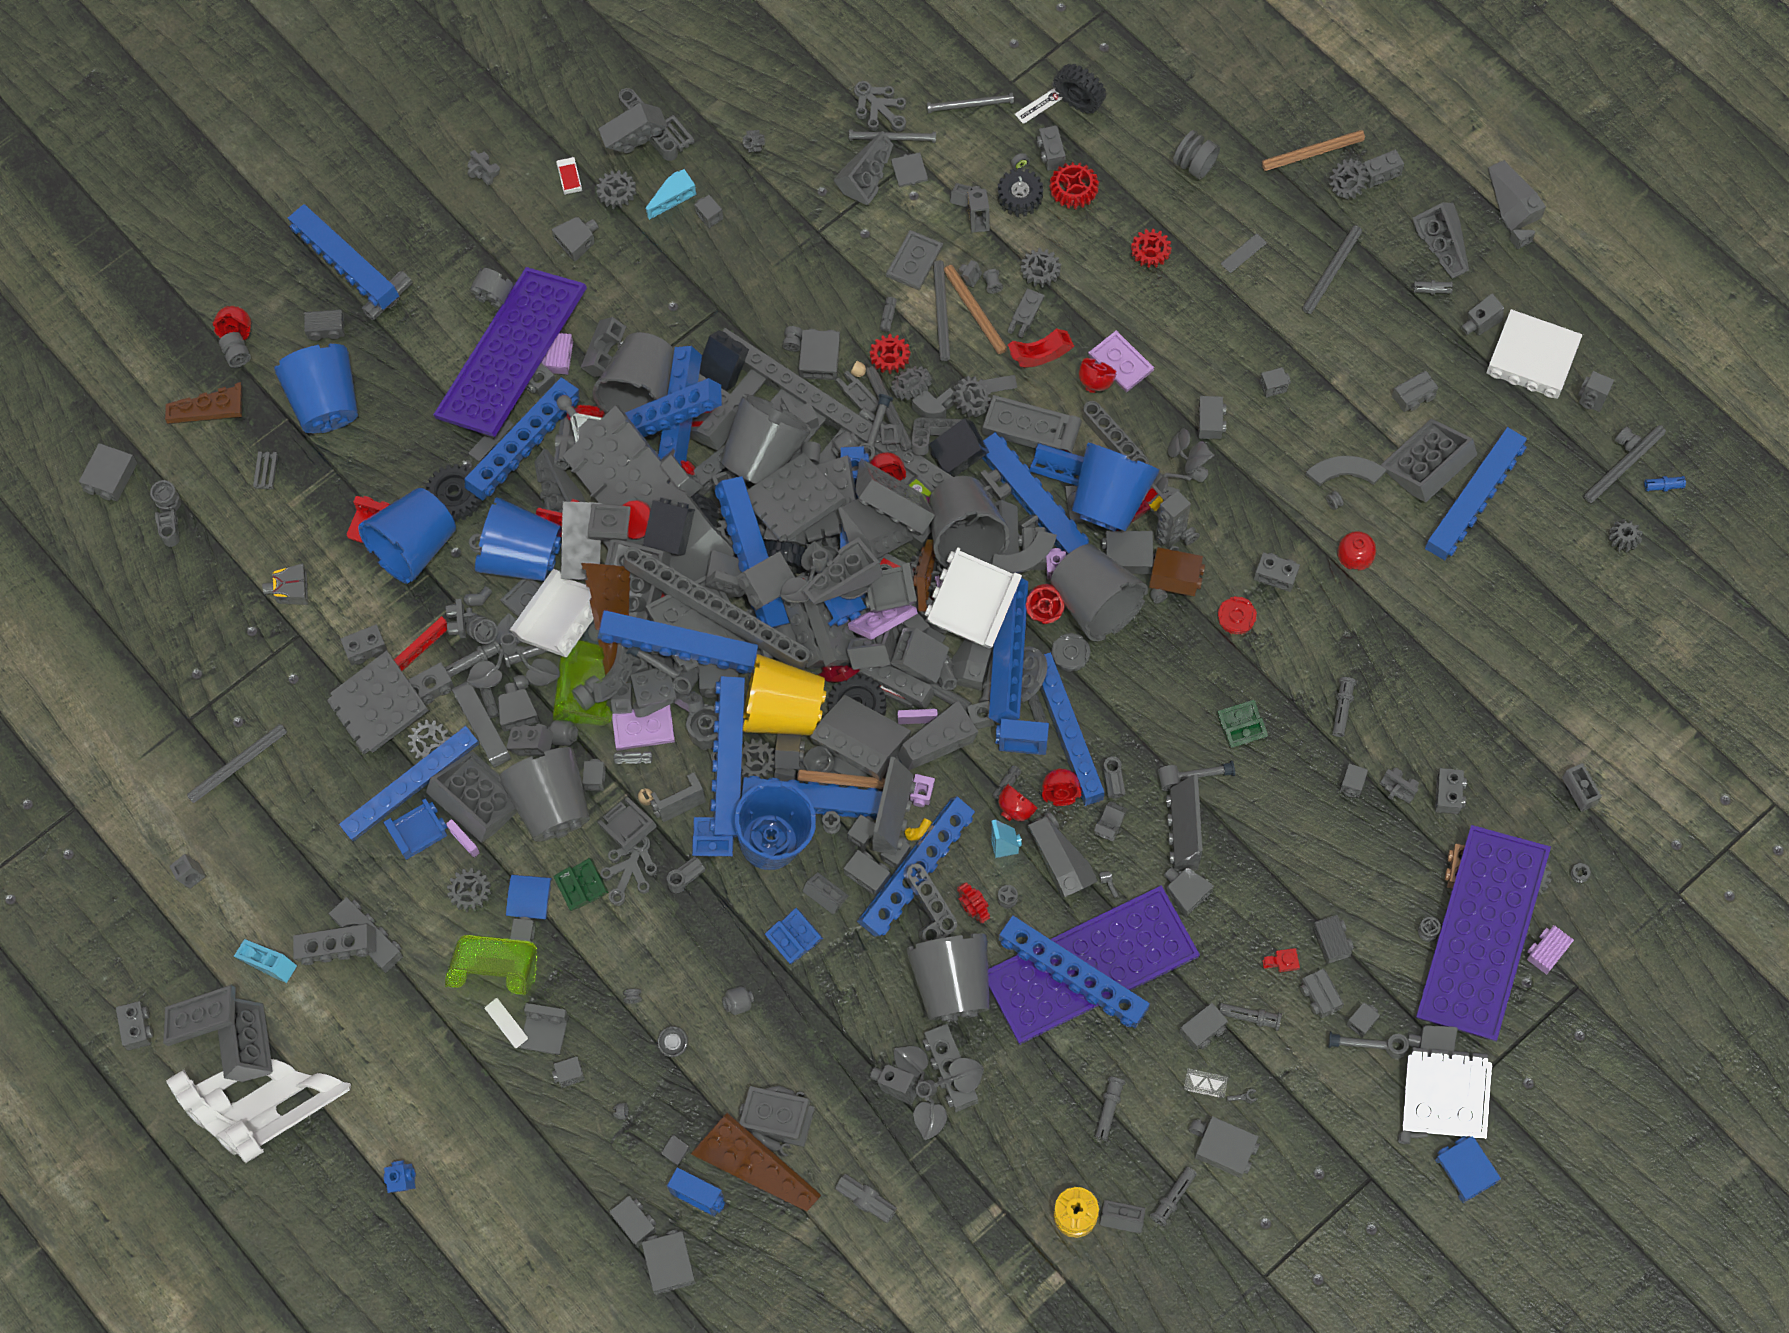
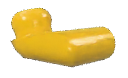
M924 818L918 828H907L905 830L906 838L910 841L919 840L932 822Z

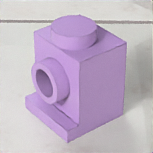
M1053 548L1047 555V579H1051L1058 564L1066 557L1065 551L1061 552V549Z
M915 774L914 782H916L914 794H910V801L917 807H924L925 804H930L935 778ZM923 791L925 795H920L918 793Z

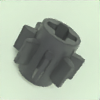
M759 130L746 131L747 135L743 137L744 147L749 149V152L762 151L761 147L765 145L764 135L760 134Z

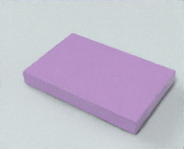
M1117 331L1113 332L1088 354L1090 358L1096 359L1095 362L1097 364L1104 362L1117 371L1114 381L1126 393L1154 371V367Z
M911 605L876 613L869 611L849 622L848 627L849 630L872 640L918 613L916 607Z
M670 705L645 717H636L634 709H632V713L613 714L612 712L617 751L675 742Z

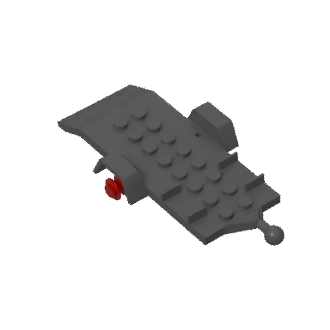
M562 395L557 399L558 408L566 410L571 417L570 420L576 442L563 457L572 467L571 471L579 476L592 493L591 497L596 498L599 503L622 506L629 501L640 500L646 502L650 509L652 501L660 500V497L671 499L673 504L678 502L687 503L689 508L695 509L685 555L672 553L669 564L670 568L692 581H696L707 575L710 552L712 550L729 556L735 554L733 546L715 529L691 498L703 486L700 482L689 476V474L695 475V467L691 462L681 460L680 465L674 457V448L660 459L618 405H615L601 418L577 413L571 406V398L567 395ZM628 537V542L643 545L645 537L637 539ZM602 540L609 549L610 541Z

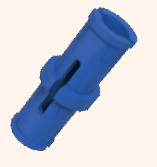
M1662 476L1659 479H1645L1644 487H1647L1645 488L1646 492L1654 490L1668 491L1669 489L1685 488L1686 486L1684 476L1671 478Z

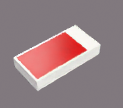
M574 157L558 160L557 166L564 195L582 191Z

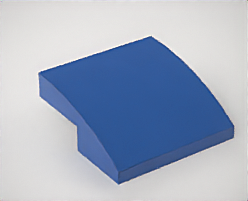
M694 817L693 856H733L734 837L713 836V831H710V819H714V817Z
M511 875L506 916L547 919L551 878Z
M795 908L786 918L778 921L765 933L767 938L790 964L806 954L823 939L798 908Z

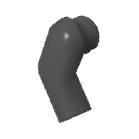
M485 586L479 594H466L463 599L464 603L468 606H481L490 596L492 590Z

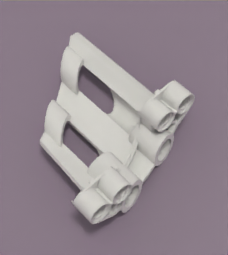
M271 1059L273 1073L266 1075L272 1080L234 1103L229 1102L223 1090L237 1081L224 1079L223 1071L197 1085H194L193 1081L189 1079L185 1070L166 1080L177 1101L192 1120L208 1130L229 1152L234 1155L238 1154L245 1163L264 1152L260 1148L261 1145L350 1091L351 1088L350 1083L341 1082L332 1076L320 1073L312 1076L295 1071L288 1064ZM306 1087L320 1092L283 1116L276 1111L278 1104Z

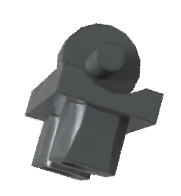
M475 150L471 151V159L467 165L469 168L468 175L471 178L476 176L479 179L481 178L487 185L492 184L493 178L499 175L500 167L496 163L489 165V156L485 152L478 154Z
M996 469L988 473L986 470L981 472L982 478L980 481L991 499L994 498L996 502L1000 500L1005 501V498L1011 494L1012 489L1008 483L998 487L996 483L1001 480L1000 473Z
M455 599L456 604L446 606V614L448 618L457 617V621L447 622V630L449 635H459L460 638H466L465 622L467 623L472 616L478 614L472 613V608H466L465 613L462 599Z
M1397 767L1393 770L1388 769L1380 782V785L1390 792L1388 798L1392 800L1396 796L1410 804L1419 790V782L1414 779H1409L1407 782L1401 778L1403 773Z

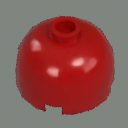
M226 306L219 310L214 318V332L220 338L228 333L238 332L243 340H246L251 331V319L244 309L237 306Z
M1085 358L1081 363L1078 373L1081 383L1086 386L1085 389L1095 393L1096 391H1104L1110 388L1116 378L1117 371L1104 362L1097 364L1095 363L1096 359Z
M885 452L871 459L870 464L901 481L903 478H906L905 465L896 454Z
M1360 531L1350 532L1339 543L1338 559L1347 569L1364 570L1374 562L1376 544L1367 533Z
M1040 584L1033 588L1027 596V613L1032 619L1041 621V623L1047 624L1056 621L1064 611L1065 604L1059 592L1051 584Z
M1061 768L1053 770L1045 776L1042 782V798L1047 803L1049 800L1055 806H1066L1075 803V799L1078 796L1079 798L1081 797V786L1078 777L1070 770Z
M1009 784L999 794L998 804L1003 810L1001 815L1009 821L1012 818L1017 821H1025L1038 808Z

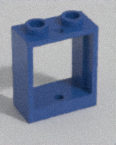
M1001 719V725H997L996 744H999V751L1046 755L1049 723Z
M676 1168L667 1185L670 1194L714 1217L717 1212L721 1213L725 1205L722 1190Z

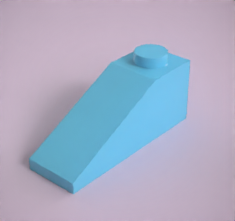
M684 169L674 172L668 177L647 205L646 212L649 220L696 195L695 184Z
M992 820L991 842L995 858L1018 854L1022 842L1020 835H1016L1015 828L998 820Z
M245 939L234 955L235 958L285 983L288 982L297 967L295 963L283 954Z

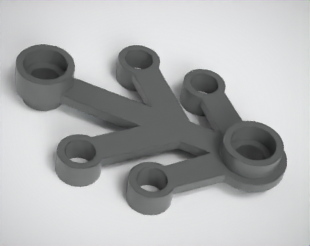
M866 81L857 83L854 88L855 95L859 97L856 116L859 119L867 117V109L865 108L867 99L871 103L870 120L868 121V128L871 131L879 128L877 120L878 110L891 122L894 131L901 132L906 128L905 118L900 115L895 116L886 107L895 106L898 110H903L906 107L904 98L890 99L894 96L893 87H872ZM873 94H883L885 98H876Z
M646 836L639 841L644 843L641 848L637 847L636 844L628 852L620 848L618 850H611L608 853V858L612 863H617L620 861L621 856L632 853L630 859L610 868L605 867L600 872L602 879L609 881L613 875L624 871L618 887L609 893V900L614 906H620L625 902L624 892L632 873L638 883L637 888L641 894H646L650 890L649 883L645 881L637 863L641 855L646 865V874L654 876L657 873V866L652 862L648 853L650 841ZM618 854V857L616 859H612L611 855ZM654 867L655 870L653 872H649L648 868ZM608 871L610 875L605 877L603 876L604 872ZM645 884L647 885V888L645 890H641V885ZM620 896L621 900L615 901L614 898Z

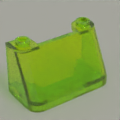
M578 640L567 657L561 656L559 665L560 677L557 679L553 721L569 720L576 724L603 726L610 723L613 713L610 711V707L606 706L607 700L595 702L594 706L585 711L571 691L580 684L585 685V681L593 675L599 680L606 676L603 665V648L599 645Z
M464 935L456 942L445 977V987L459 988L463 986L466 982L467 973L507 977L506 985L510 992L526 995L535 982L537 948L529 941Z

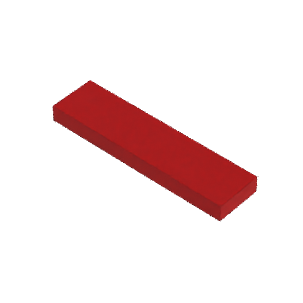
M441 616L394 659L402 671L447 631L446 620Z

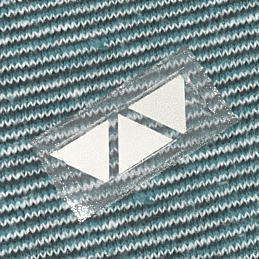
M1187 1069L1184 1090L1224 1098L1228 1077Z

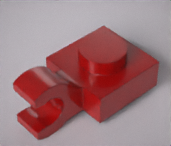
M1296 948L1276 951V957L1268 956L1262 960L1264 969L1278 967L1279 972L1299 970L1300 968Z

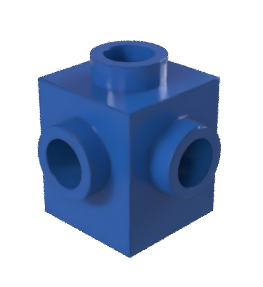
M403 1160L392 1162L391 1167L384 1168V1182L387 1185L388 1193L416 1189L414 1180L416 1173L412 1164H404Z

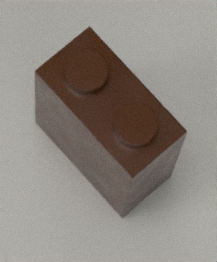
M1157 547L1149 588L1195 596L1196 589H1201L1203 578H1200L1199 575L1203 576L1205 564H1202L1203 556Z

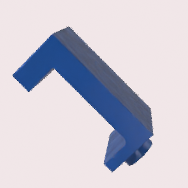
M838 596L824 601L833 616V620L828 623L829 626L835 624L841 626L848 622V619L853 621L861 616L860 612L866 608L860 596L854 599H845Z
M426 798L422 800V805L392 822L391 818L384 821L386 828L406 860L447 836L445 832L447 826L444 820L437 818L435 815L438 812L433 802L428 803Z
M1466 1136L1460 1138L1455 1142L1456 1146L1451 1149L1448 1146L1438 1152L1439 1156L1435 1160L1437 1164H1441L1460 1193L1458 1197L1462 1203L1495 1185L1501 1179L1473 1136L1468 1139Z

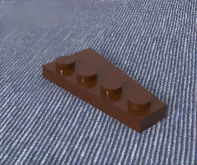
M241 382L236 383L231 388H219L214 393L207 394L205 392L199 394L200 396L191 399L188 397L166 404V423L242 417L243 386Z
M927 540L925 547H922V556H919V565H917L916 575H914V587H917L919 611H927L926 600L929 599V586H931V577L935 563L933 540Z

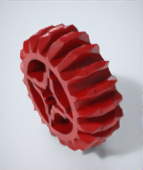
M1072 161L1070 166L1065 163L1064 168L1059 166L1057 171L1053 172V177L1050 178L1051 184L1049 189L1052 197H1055V202H1060L1061 207L1066 204L1068 209L1074 206L1076 210L1077 206L1080 205L1083 208L1085 204L1090 205L1091 200L1095 199L1098 193L1099 182L1093 169L1088 170L1087 165L1082 167L1080 162L1078 165H1074ZM1082 180H1084L1089 187L1085 186ZM1060 184L1063 185L1066 192L1060 187Z

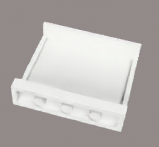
M1510 310L1486 374L1496 379L1506 380L1513 385L1526 387L1530 391L1543 393L1547 397L1558 399L1583 334Z
M957 548L954 552L951 551L948 556L947 562H949L947 570L943 569L939 579L942 582L940 587L936 586L932 597L935 599L932 605L929 604L927 606V611L924 613L927 616L925 621L990 649L995 642L1022 575L1007 572L961 552L960 548Z
M553 569L513 624L510 631L519 641L567 657L593 621L589 601L591 598L589 587L570 579H561V573Z

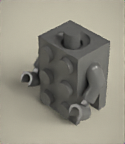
M780 1085L766 1089L750 1086L746 1102L740 1107V1124L768 1149L777 1151L779 1156L785 1157L788 1154L783 1153V1147L790 1149L791 1146L789 1144L805 1147L815 1107L809 1106V1099L802 1098L805 1097L803 1092L794 1093L793 1090Z

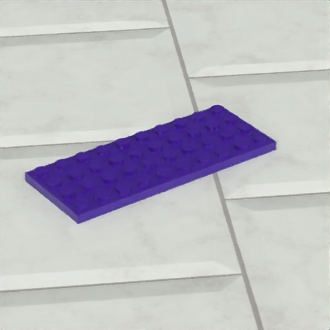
M526 267L509 293L504 305L502 304L433 414L435 418L495 437L587 289L586 285L578 281Z
M1471 825L1416 1016L1417 1019L1444 1027H1457L1458 1031L1497 1042L1549 857L1550 846Z
M1162 885L1050 939L1130 991L1200 956ZM1036 948L1033 950V952L1036 955H1041L1044 953L1043 949ZM1018 955L988 969L989 989L1019 1045L1100 1005L1089 1003L1086 1000V996L1081 993L1076 994L1068 988L1069 985L1064 982L1059 983L1051 977L1052 974L1047 971L1042 972L1034 966L1035 963L1030 960L1025 961ZM1052 959L1050 961V963L1053 966H1059L1061 964L1060 960L1058 959ZM1069 970L1067 974L1070 977H1076L1078 972ZM1092 981L1084 983L1087 988L1095 987V983ZM1109 992L1102 993L1104 999H1111L1113 997Z

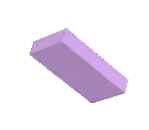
M937 709L899 710L898 724L930 723L937 717Z
M452 819L446 823L452 835L472 857H476L480 853L477 846Z

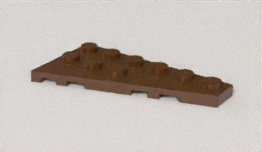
M581 563L582 569L586 570L587 580L585 582L586 587H589L591 593L589 601L596 630H599L604 610L629 616L630 571L625 569L624 566ZM600 639L598 642L599 646L603 648V665L607 675L615 662L618 643H605Z
M728 1113L724 1115L691 1153V1155L805 1211H808L821 1196L820 1193Z

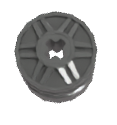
M1194 130L1190 131L1178 146L1173 163L1177 166L1181 165L1180 167L1183 170L1189 167L1191 175L1202 179L1214 165L1220 152V146L1211 140L1204 143V136H1198V133Z

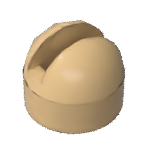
M856 361L851 374L855 377H862L866 372L865 365Z
M642 789L638 793L639 802L642 805H650V801L653 800L651 795L653 792L650 789ZM643 793H646L650 799L646 800Z

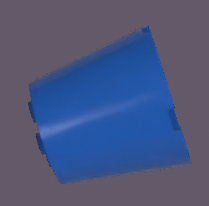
M329 344V347L320 348L319 345L307 347L285 356L279 361L280 365L274 367L276 376L304 432L326 433L348 425L358 416L349 352L344 345Z
M1087 443L1072 511L1081 514V519L1115 531L1116 528L1126 531L1160 470L1137 460L1135 462L1127 459L1126 455Z
M417 488L359 524L358 531L369 553L373 551L380 559L378 561L379 565L397 580L409 583L416 579L454 534L456 525L450 512L437 497L423 488Z
M496 497L494 503L497 504L491 505L480 538L479 546L482 547L481 555L476 556L475 571L545 581L550 571L555 567L556 554H559L561 548L560 535L562 527Z
M768 781L752 787L740 799L735 813V827L741 851L752 865L764 870L780 869L788 865L809 844L816 827V814L811 801L804 792L786 782L769 783ZM767 836H768L769 838L772 836L774 839H773V840H772V839L769 840V839H767Z

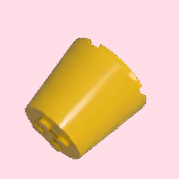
M756 654L755 671L751 673L743 718H746L743 723V732L812 735L817 723L819 724L822 718L823 711L820 710V707L826 697V691H823L825 678Z

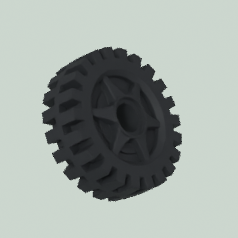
M1076 64L1064 65L1053 80V86L1055 91L1058 92V96L1063 97V101L1068 102V105L1071 107L1074 106V109H1080L1082 113L1096 112L1107 95L1103 83L1099 82L1100 79L1098 77H1094L1095 74L1089 73V70L1086 68L1083 70L1080 65L1078 67Z
M454 464V467L446 465V469L441 467L439 468L440 472L435 471L433 477H429V483H426V490L445 505L454 522H458L459 518L462 521L466 520L465 516L467 515L470 518L473 516L472 512L476 513L478 506L482 504L480 498L465 488L464 479L472 470L470 468L467 469L463 465L459 467L458 464ZM458 491L457 494L450 495L452 492Z
M854 675V677L839 682L838 685L835 684L834 689L830 692V697L828 698L829 711L846 695L883 716L886 714L885 694L880 685L874 682L872 678L868 679L864 675L862 677Z

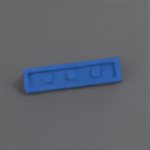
M1038 444L1030 472L1077 486L1079 479L1073 476H1080L1084 457ZM1037 463H1038V464L1045 465L1046 467H1045V468H1040V467H1037L1036 465H1037ZM1055 470H1061V471H1063L1064 473H1061V474H1060V473H1057Z

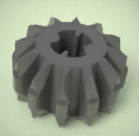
M1625 519L1621 523L1615 522L1614 527H1611L1609 530L1610 535L1608 537L1610 541H1613L1612 547L1618 546V552L1622 548H1624L1626 553L1629 552L1630 548L1635 550L1642 541V531L1638 530L1639 524L1634 526L1632 525V520L1627 523Z

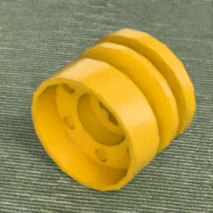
M1073 1187L1062 1192L1056 1200L1054 1210L1055 1224L1060 1232L1074 1238L1083 1237L1090 1233L1096 1225L1099 1206L1097 1199L1085 1188ZM1076 1206L1080 1207V1212L1074 1214L1073 1209H1075Z

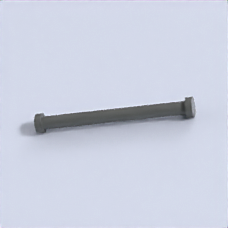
M1009 93V95L935 104L928 102L927 111L932 113V111L1007 102L1014 104L1013 93Z
M849 130V141H853V139H874L880 132H853V130ZM884 132L889 140H917L936 143V132H932V134Z

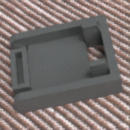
M626 797L624 800L629 805L627 808L620 802L603 816L604 820L608 823L607 825L601 820L597 823L620 847L628 852L657 826L631 799Z

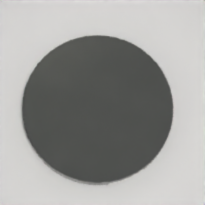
M1030 646L1024 647L1021 703L1029 700L1038 692L1047 673L1045 655L1040 650Z

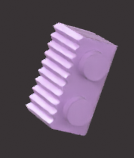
M559 333L542 360V364L554 374H569L573 348L572 335Z
M1555 925L1550 930L1546 928L1540 935L1541 942L1538 945L1534 943L1528 950L1530 956L1527 960L1546 975L1574 941L1573 938H1570V936Z

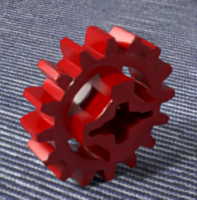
M1145 229L1144 234L1139 232L1138 237L1133 238V243L1131 244L1132 256H1135L1136 262L1141 261V266L1146 263L1148 268H1150L1151 264L1157 267L1158 263L1163 265L1165 259H1169L1171 241H1167V235L1161 236L1162 231L1155 233V229H1152L1151 232Z
M891 334L888 335V338L882 335L881 341L875 339L876 345L872 344V351H870L871 363L875 364V368L881 367L882 373L888 370L889 374L892 373V370L898 373L899 367L905 369V363H909L908 357H910L909 345L905 344V339L899 341L898 335L892 338Z
M967 882L957 887V891L960 894L958 900L966 914L972 918L975 916L976 920L980 923L987 921L990 918V914L987 912L989 905L982 893L975 888L972 889L971 885H968Z

